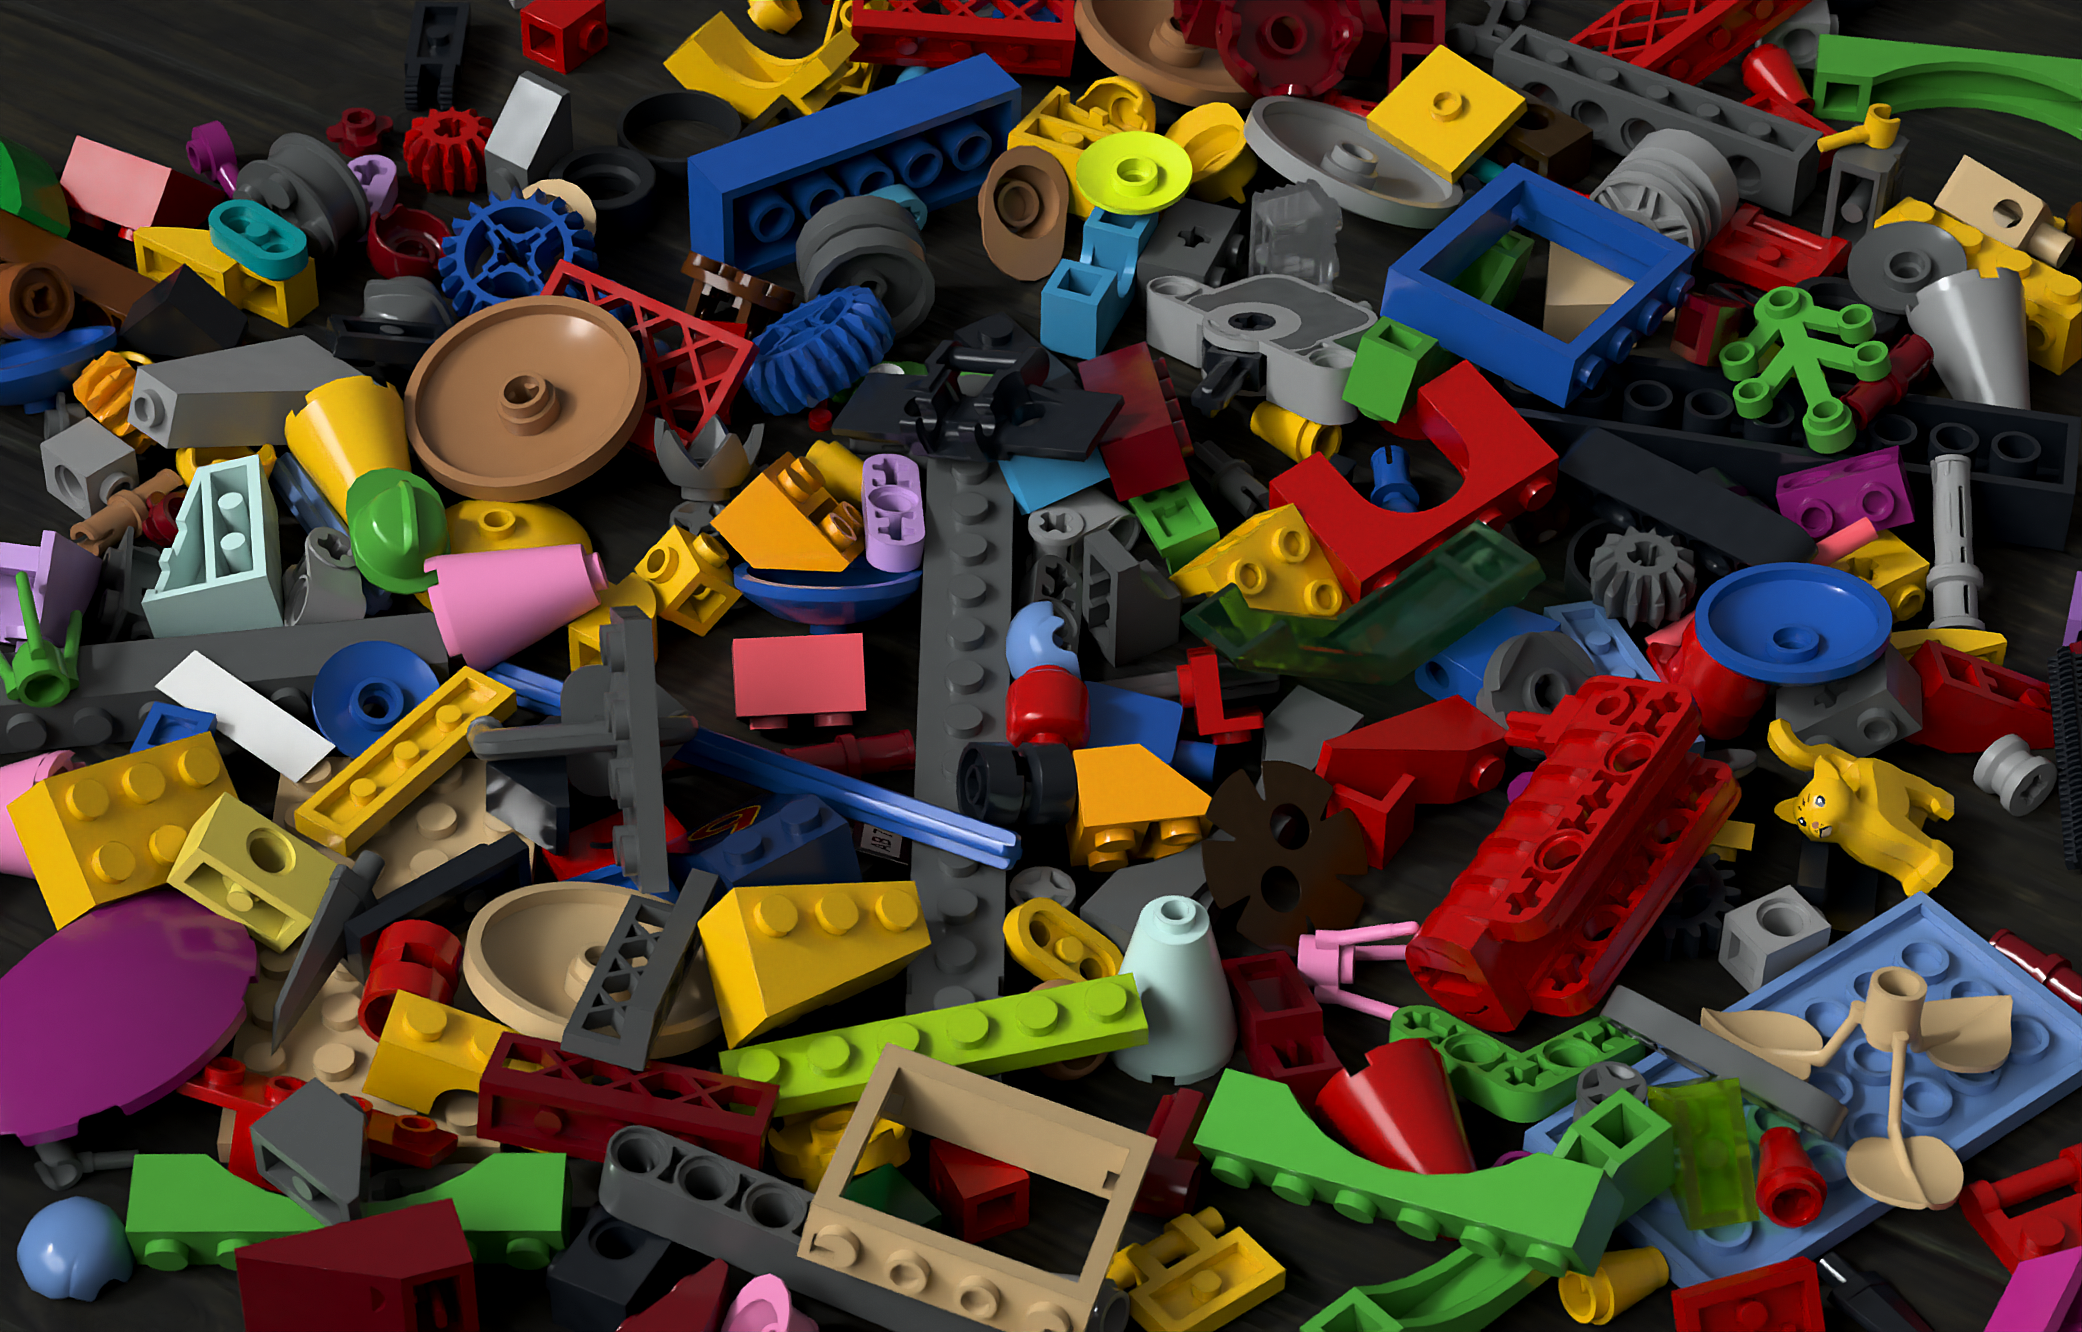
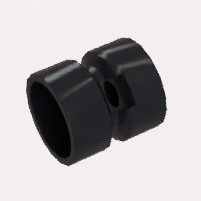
M969 742L964 747L959 759L956 775V795L958 809L961 814L1003 828H1010L1016 822L1021 828H1063L1069 822L1074 811L1077 787L1076 770L1071 752L1064 743L1023 742L1016 749L1011 742Z

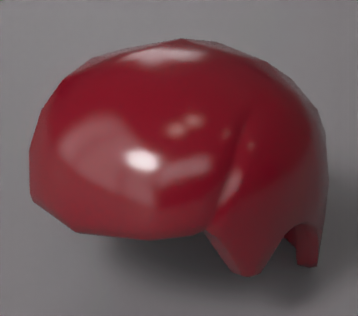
M398 203L383 216L378 211L373 212L369 225L367 255L375 271L387 280L398 276L411 275L423 277L432 282L441 277L438 262L439 259L446 257L441 246L443 237H452L453 235L445 221L430 212L407 209L401 203Z

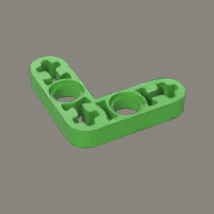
M1413 1005L1400 1008L1392 1014L1390 1022L1389 1043L1407 1038L1423 1037L1428 1039L1434 1049L1437 1048L1443 1055L1455 1093L1501 1118L1520 1123L1543 1120L1577 1100L1576 1088L1579 1075L1588 1066L1598 1062L1614 1061L1631 1067L1646 1056L1645 1045L1618 1031L1600 1016L1523 1053L1516 1051L1454 1016L1430 1006Z

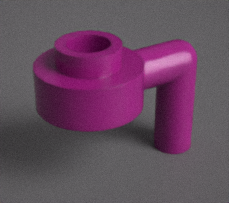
M217 120L194 127L192 130V140L186 144L191 166L197 174L204 173L210 181L219 180L229 199L233 200L237 176L240 171L237 168L236 154L226 129Z

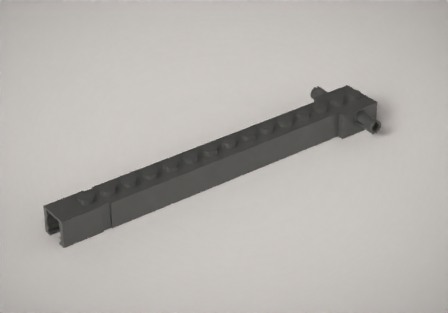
M967 374L959 376L957 381L962 394H966L967 397H978L992 376ZM921 412L918 413V414H916V415L913 416V417H919V416H921ZM1039 418L1022 423L1019 427L1029 426L1040 420ZM850 439V451L855 455H903L913 460L919 469L922 507L926 509L914 798L960 813L956 795V775L959 759L964 747L969 742H1008L1005 723V699L1010 686V668L1006 657V636L1011 623L1013 510L1019 509L998 461L986 463L915 456L908 445ZM912 840L911 881H915L932 944L907 965L905 1016L1004 997L1005 934L1003 932V924L1005 921L1006 871ZM1002 1073L983 1076L1002 1083ZM912 1129V1135L908 1144H927L928 1134Z

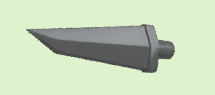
M367 850L362 851L352 870L346 865L338 864L329 878L330 883L273 1008L271 1056L295 1027L346 954L344 923L379 905L372 888L385 867V861L378 854Z

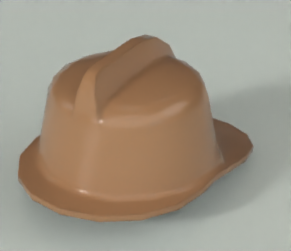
M1019 145L1003 152L992 164L988 177L982 184L978 195V212L982 220L983 245L988 256L1003 274L1018 281H1036L1049 275L1060 262L1065 241L1069 183L1060 163L1051 153L1037 146Z

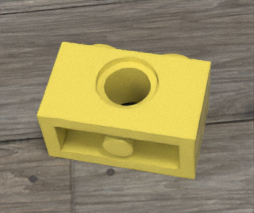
M224 792L192 826L166 882L217 915L244 924L250 936L281 955L312 923L330 883L329 878L338 864L259 814L252 807Z

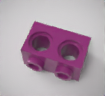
M1899 445L1778 477L1776 498L1781 515L1803 528L1815 543L1824 540L1865 516L1870 520L1876 531L1915 522V499Z

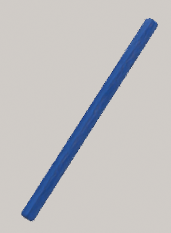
M505 661L494 666L492 671L486 672V676L516 690L517 706L548 717L561 716L560 692L564 681ZM700 726L696 737L691 742L685 743L672 757V759L776 794H814L843 817L1003 871L1011 870L1016 860L1021 859L1024 849L1021 847V836L1015 831Z

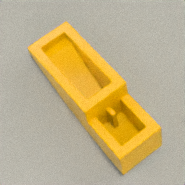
M140 227L133 232L138 273L159 283L185 263L240 311L245 308L288 329L319 305L315 261L312 257H309L308 264L304 270L292 278L283 281H273L254 273L217 249L211 242L210 230L178 227Z

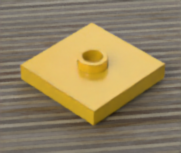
M1440 44L1366 117V121L1370 131L1453 185L1527 111L1526 98Z

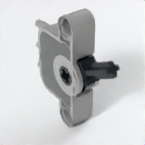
M1280 274L1253 276L1216 289L1182 276H1163L1155 278L1147 284V343L1194 367L1202 368L1203 381L1191 395V404L1201 408L1202 417L1214 418L1220 410H1224L1236 395L1246 397L1266 396L1267 401L1312 422L1324 425H1343L1351 423L1359 417L1360 410L1358 407L1341 398L1362 336L1378 321L1376 313L1373 312L1372 306L1367 301L1355 303L1333 294L1331 287L1325 283L1316 286L1302 279Z

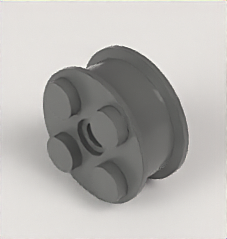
M301 133L282 135L272 144L267 160H255L248 163L240 170L237 176L233 200L245 199L255 201L302 230L307 238L308 256L314 258L315 270L324 269L335 260L339 244L355 242L365 235L369 229L371 220L370 206L364 189L356 175L332 149L313 137Z

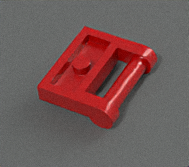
M1744 203L1704 248L1702 267L1722 274L1730 280L1743 282L1769 292L1781 286L1795 287L1799 281L1811 277H1831L1835 272H1842L1848 262L1852 250V242L1836 235L1827 239L1765 216L1763 208Z
M2082 1142L2062 1149L2058 1159L1991 1184L1985 1180H1979L1962 1187L1959 1203L1964 1216L2012 1276L2019 1262L2082 1246ZM2068 1184L2077 1193L2011 1219L2002 1211L2005 1208Z

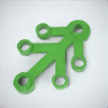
M1789 286L1774 288L1756 303L1754 316L1757 326L1745 341L1729 343L1719 353L1724 376L1731 381H1741L1733 390L1737 412L1740 416L1748 419L1766 415L1773 407L1774 397L1795 372L1808 405L1807 413L1803 418V427L1809 447L1818 453L1824 454L1842 451L1849 447L1856 438V428L1852 412L1839 399L1832 397L1820 365L1854 373L1860 380L1868 382L1877 381L1887 376L1892 368L1887 346L1879 341H1868L1876 333L1873 312L1870 307L1864 304L1849 305L1838 312L1814 306L1812 296L1801 288ZM1812 329L1840 335L1844 342L1859 345L1855 348H1850L1810 338L1807 335V331ZM1775 341H1783V348L1758 378H1751L1759 369L1758 360Z

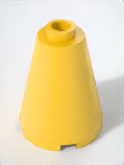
M358 375L340 378L313 389L304 396L308 405L296 417L293 410H291L285 421L284 436L290 451L347 526V491L356 478L370 470L384 468L399 469L412 473L403 401L394 385L387 382V388L375 385L371 376Z

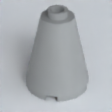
M1996 267L1998 277L1981 279L1978 269L1967 270L1944 277L1916 293L1918 305L1913 308L1907 304L1905 308L1908 323L1914 334L1923 337L1931 345L1934 352L1932 364L1953 400L2031 410L2025 288L2019 273L2009 268Z

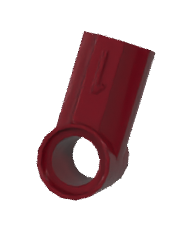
M1180 1088L1178 1092L1172 1095H1163L1145 1134L1156 1138L1157 1141L1133 1211L1170 1221L1183 1213L1192 1214L1201 1183L1202 1164L1205 1160L1203 1154L1193 1144L1210 1105L1204 1093Z

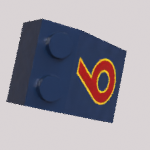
M761 793L666 843L668 875L682 889L692 868L719 875L712 908L734 887L863 883L848 821L814 794Z

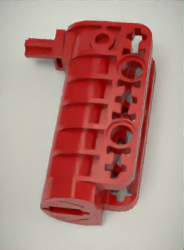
M1598 675L1587 679L1578 689L1575 696L1565 694L1550 715L1528 711H1511L1507 715L1505 721L1509 729L1503 736L1505 742L1509 746L1542 750L1547 759L1539 764L1533 772L1527 787L1520 796L1511 802L1497 828L1484 839L1478 848L1475 858L1467 869L1457 876L1451 885L1448 895L1440 906L1429 914L1406 947L1405 959L1412 976L1420 987L1441 1007L1459 1019L1478 1028L1493 1032H1509L1516 1029L1529 1010L1560 1017H1573L1590 1010L1602 999L1734 811L1742 796L1741 786L1727 763L1701 758L1699 753L1687 752L1700 735L1698 727L1702 721V712L1687 687L1679 684ZM1683 830L1676 841L1661 844L1669 835ZM1615 926L1606 939L1592 941L1598 933Z

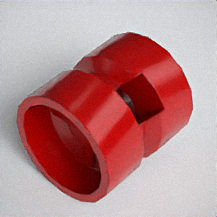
M411 919L395 922L382 931L370 965V975L365 983L357 1010L359 1024L367 1036L379 1043L398 989L450 1007L454 1006V995L458 990L461 980L465 952L464 947L454 934L446 928L429 921Z

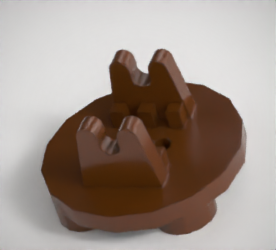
M691 250L680 270L681 273L695 278L684 312L701 320L710 321L720 300L728 303L731 294L736 296L733 307L740 309L735 323L748 324V340L751 342L753 338L762 334L773 311L781 314L790 313L793 307L792 302L796 295L795 292L758 279L743 270Z

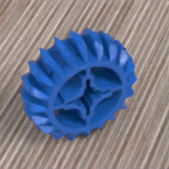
M514 186L510 194V199L501 201L498 193L491 190L489 195L490 205L484 209L470 201L468 211L471 219L469 221L453 217L452 228L456 236L443 237L441 246L446 257L439 259L438 262L440 274L445 278L441 284L446 298L453 300L452 308L460 319L468 317L486 307L511 300L507 299L511 296H539L546 284L544 280L545 272L555 264L554 257L564 251L563 260L590 272L597 271L599 267L597 255L592 252L596 245L592 232L584 229L585 223L580 213L577 211L568 213L567 203L560 196L548 203L545 192L541 191L539 187L529 200H525L522 190ZM523 231H526V232H527V233H522V234H516V233H515V232H523ZM491 245L494 251L492 257L482 266L483 272L473 279L479 257ZM506 254H508L515 263L518 262L523 267L528 266L531 276L525 271L523 267L519 268L517 264L513 262L509 263ZM570 280L562 296L585 301L581 293L586 291V287Z
M859 285L849 286L846 289L836 288L827 295L819 294L814 300L806 304L801 303L797 309L790 313H784L780 320L768 325L762 335L753 338L752 342L760 348V351L743 380L745 389L754 403L759 404L764 413H772L774 416L798 413L804 407L814 408L820 401L827 398L832 399L836 393L844 388H851V384L858 378L868 375L869 369L881 363L884 354L891 349L896 331L891 324L892 319L881 300L874 296L869 287H860Z

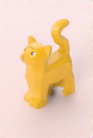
M1783 718L1770 722L1767 741L1779 759L1789 766L1804 772L1814 770V778L1801 791L1798 797L1779 802L1775 806L1774 813L1789 823L1797 824L1799 829L1811 841L1838 843L1846 853L1859 863L1891 875L1901 882L1903 890L1908 897L1919 891H1923L1927 895L1933 887L1936 888L1953 868V850L1940 840L1931 839L1921 830L1927 817L1937 822L1940 818L1948 821L1954 815V796L1942 788L1935 787L1924 779L1902 771L1888 762L1876 758H1857L1828 743L1814 746L1806 745L1795 736L1791 724Z

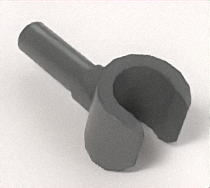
M65 1138L35 1145V1149L42 1161L36 1162L34 1166L48 1187L56 1191H63L75 1185L83 1173H92L95 1170L132 1168L134 1156L139 1154V1151L135 1149L76 1153L69 1140Z

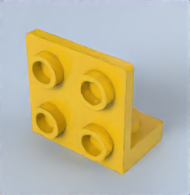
M1294 503L1253 515L1168 578L1177 585L1182 599L1205 593L1209 600L1217 597L1253 659L1269 656L1275 659L1278 669L1354 611L1351 602Z

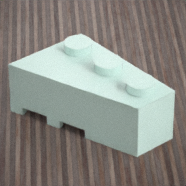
M259 454L198 467L175 520L179 531L171 548L163 549L158 561L162 572L155 589H147L141 602L154 639L285 626L278 512Z

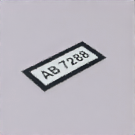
M858 821L854 822L852 839L855 850L908 865L911 839Z

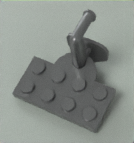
M637 605L609 607L611 624L600 625L599 627L602 664L582 666L574 670L565 679L560 692L562 723L504 728L496 718L484 715L477 717L470 723L466 736L477 758L484 761L566 755L567 777L578 791L594 797L611 796L612 800L617 799L619 809H623L624 825L613 826L615 864L622 867L623 876H629L642 894L669 892L661 770L685 743L691 742L696 737L699 724L698 720L684 706L656 683L652 619Z

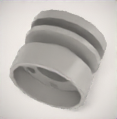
M1666 128L1649 133L1591 193L1589 199L1696 250L1694 261L1696 256L1704 250L1706 245L1734 216L1739 195L1737 180L1726 158L1710 142L1689 131Z

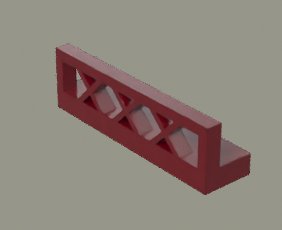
M506 1031L502 1032L479 1081L476 1138L551 1153H566L567 1156L604 1163L609 1139L616 1131L627 1126L641 1125L656 1129L759 1172L763 1171L766 1135L778 1106L780 1085L648 1060L643 1072L560 1050L561 1042ZM515 1059L540 1064L544 1068L534 1072L511 1069L508 1066L511 1060ZM596 1075L610 1078L613 1082L597 1086L583 1083L580 1079ZM667 1089L680 1092L683 1096L668 1100L653 1097L650 1092ZM733 1102L757 1108L754 1116L724 1111L720 1106Z

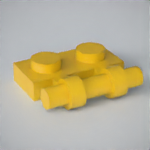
M1209 1206L1194 1216L1183 1213L1164 1225V1233L1142 1246L1134 1242L1117 1252L1107 1278L1113 1279L1120 1290L1131 1289L1127 1293L1130 1298L1129 1315L1147 1332H1214L1285 1288L1286 1269L1240 1226L1216 1239L1214 1236L1224 1231L1225 1225L1220 1213L1214 1207ZM1177 1258L1182 1260L1168 1269L1164 1267Z

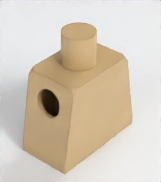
M1966 155L1963 156L1934 202V206L1938 211L1966 225L1975 227L1982 233L2016 250L2023 251L2032 258L2036 257L2056 269L2064 264L2075 244V238L2053 227L2055 219L2047 203ZM2019 222L2016 226L2009 228L2011 225Z
M1550 241L1543 332L1569 344L1636 282ZM1675 307L1663 317L1662 321L1674 322Z

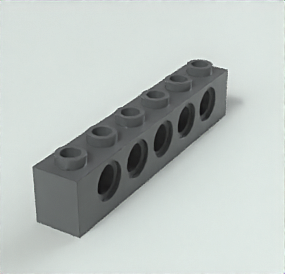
M1520 25L1494 51L1492 73L1494 79L1502 84L1511 82L1594 130L1592 144L1608 149L1616 155L1626 157L1649 133L1666 128L1684 130L1707 140L1726 158L1737 180L1739 198L1761 205L1769 211L1792 216L1816 188L1821 154L1818 149L1817 140L1823 138L1824 134L1821 131L1524 25Z

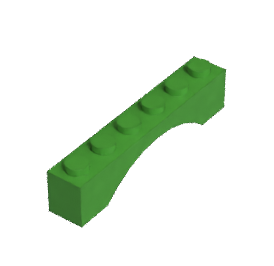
M1819 34L1812 86V99L1815 102V106L1811 116L1815 118L1865 122L1869 107L1877 103L1890 105L1892 108L1891 114L1937 107L1980 108L2037 120L2065 131L2082 141L2081 59Z
M1510 230L1448 285L1504 312L1515 299L1535 240ZM1383 315L1362 336L1341 399L1357 406L1360 412L1369 418L1379 421L1389 420L1397 424L1417 403L1418 389L1446 372L1461 356L1441 347L1438 339Z
M1228 1068L1223 1073L1193 1141V1144L1212 1165L1210 1172L1219 1180L1234 1187L1248 1189L1251 1182L1271 1187L1272 1191L1278 1196L1298 1205L1309 1206L1313 1199L1333 1204V1207L1344 1216L1362 1223H1372L1375 1217L1396 1222V1225L1404 1232L1426 1241H1435L1438 1234L1459 1240L1461 1245L1473 1253L1490 1259H1499L1502 1252L1524 1258V1261L1532 1268L1554 1277H1564L1568 1270L1594 1278L1625 1202V1198L1605 1169L1542 1152L1534 1153L1504 1166L1467 1174L1424 1175L1386 1168L1352 1154L1327 1137L1318 1128L1311 1114L1287 1084Z
M1622 1087L1570 1125L1551 1154L1605 1169L1625 1198L1614 1228L1676 1182L1673 1126ZM1462 1246L1439 1262L1408 1277L1380 1285L1353 1287L1302 1325L1300 1332H1479L1551 1276L1532 1268L1524 1261V1258L1502 1252L1499 1259H1490L1473 1253Z
M493 1153L464 1174L427 1191L386 1202L368 1203L367 1217L404 1209L412 1205L426 1204L452 1197L474 1266L476 1264H509L517 1269L537 1270L550 1264L559 1250L569 1249L573 1182L566 1153ZM135 1154L125 1233L138 1265H148L162 1271H176L193 1264H219L224 1268L237 1271L234 1249L326 1227L289 1197L265 1191L233 1175L207 1154Z

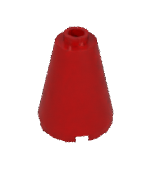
M1423 1037L1400 1039L1377 1047L1364 1054L1370 1063L1369 1067L1360 1071L1352 1078L1344 1067L1330 1079L1318 1094L1313 1109L1320 1121L1321 1127L1337 1144L1358 1157L1389 1169L1424 1175L1467 1174L1478 1171L1444 1057L1437 1048L1434 1049L1428 1039ZM1438 1234V1236H1437V1238L1443 1237V1239H1444L1445 1241H1454V1240H1457V1239L1450 1238V1237L1443 1236V1235H1439V1234Z

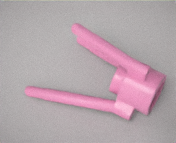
M1415 921L1341 931L1316 930V935L1301 934L1297 970L1308 988L1314 989V997L1318 1003L1338 1004L1391 1021L1392 1014L1400 1008L1340 990L1341 984H1354L1356 961L1406 960L1405 950L1407 945L1355 946V944L1414 935L1420 928L1419 924Z

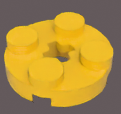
M859 1101L782 1116L785 1127L777 1132L771 1126L768 1132V1141L777 1170L790 1178L802 1179L804 1190L816 1194ZM880 1117L853 1176L872 1169H878L888 1162L895 1168L907 1162L911 1156L908 1141L912 1135V1128Z

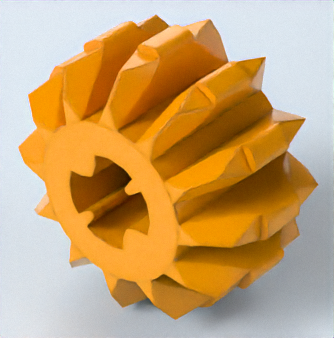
M107 351L97 361L94 359L81 371L83 374L72 384L74 396L107 430L135 449L136 454L141 455L151 445L155 446L158 444V442L127 422L137 371L119 353Z

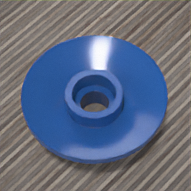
M386 641L358 642L339 650L322 666L313 686L312 711L316 724L323 736L334 744L338 751L356 759L436 691L440 685L429 665L411 650ZM371 703L378 704L385 710L386 715L380 719L372 718L364 713L363 707Z

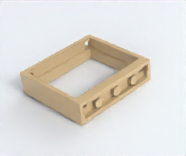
M887 1042L811 1202L797 1256L1005 1332H1086L1140 1193L1157 1139ZM880 1117L1109 1199L1108 1207L1078 1283L844 1199V1194Z

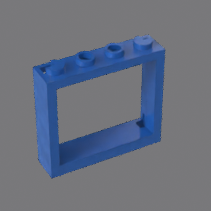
M1512 163L1388 268L1380 316L1384 315L1439 340L1441 347L1565 408L1586 388L1593 390L1603 372L1614 362L1617 364L1622 363L1630 353L1633 345L1644 334L1651 336L1669 311L1674 307L1680 309L1683 306L1685 293L1695 284V278L1690 275L1696 250L1522 166ZM1516 225L1528 229L1636 282L1569 344L1448 285Z

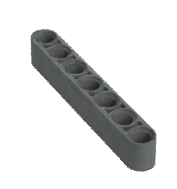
M641 1125L627 1126L616 1131L609 1139L598 1194L605 1210L622 1221L713 1258H720L730 1265L757 1276L772 1274L784 1280L789 1289L895 1332H1005L798 1257L797 1252L810 1205L815 1196L814 1193L653 1128Z

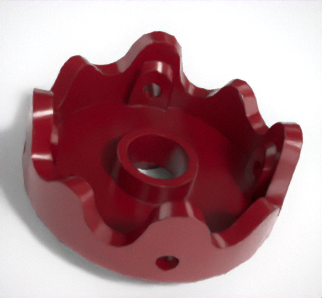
M1223 0L1217 14L1215 35L1218 52L1225 69L1233 80L1250 95L1259 99L1269 96H1291L1310 100L1342 80L1345 75L1346 64L1362 39L1363 24L1361 19L1350 13L1345 0ZM1274 22H1282L1291 29L1294 36V43L1291 49H1283L1274 42L1271 36V27Z

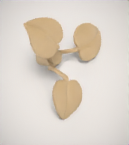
M1888 966L1880 968L1872 974L1866 1003L1858 1000L1851 1003L1848 1017L1824 1048H1822L1823 1041L1821 1035L1810 1023L1787 1013L1765 1010L1719 1012L1703 1007L1700 1023L1701 1027L1805 1082L1809 1081L1811 1066H1827L1858 1024H1861L1862 1030L1866 1034V1040L1872 1047L1880 1051L1893 1053L1887 1127L1889 1139L1866 1137L1856 1141L1846 1155L1845 1168L1847 1175L1860 1191L1878 1201L1908 1209L1921 1210L1928 1207L1931 1210H1943L1951 1207L1960 1196L1964 1178L1963 1168L1954 1151L1940 1139L1931 1136L1903 1138L1901 1120L1907 1046L1909 1044L1911 1051L1914 1053L1926 1052L1931 1062L1945 1070L1959 1073H1984L1996 1070L2008 1059L2012 1045L2011 1014L2013 999L2009 994L1925 1002L1927 983L1919 974L1903 967Z

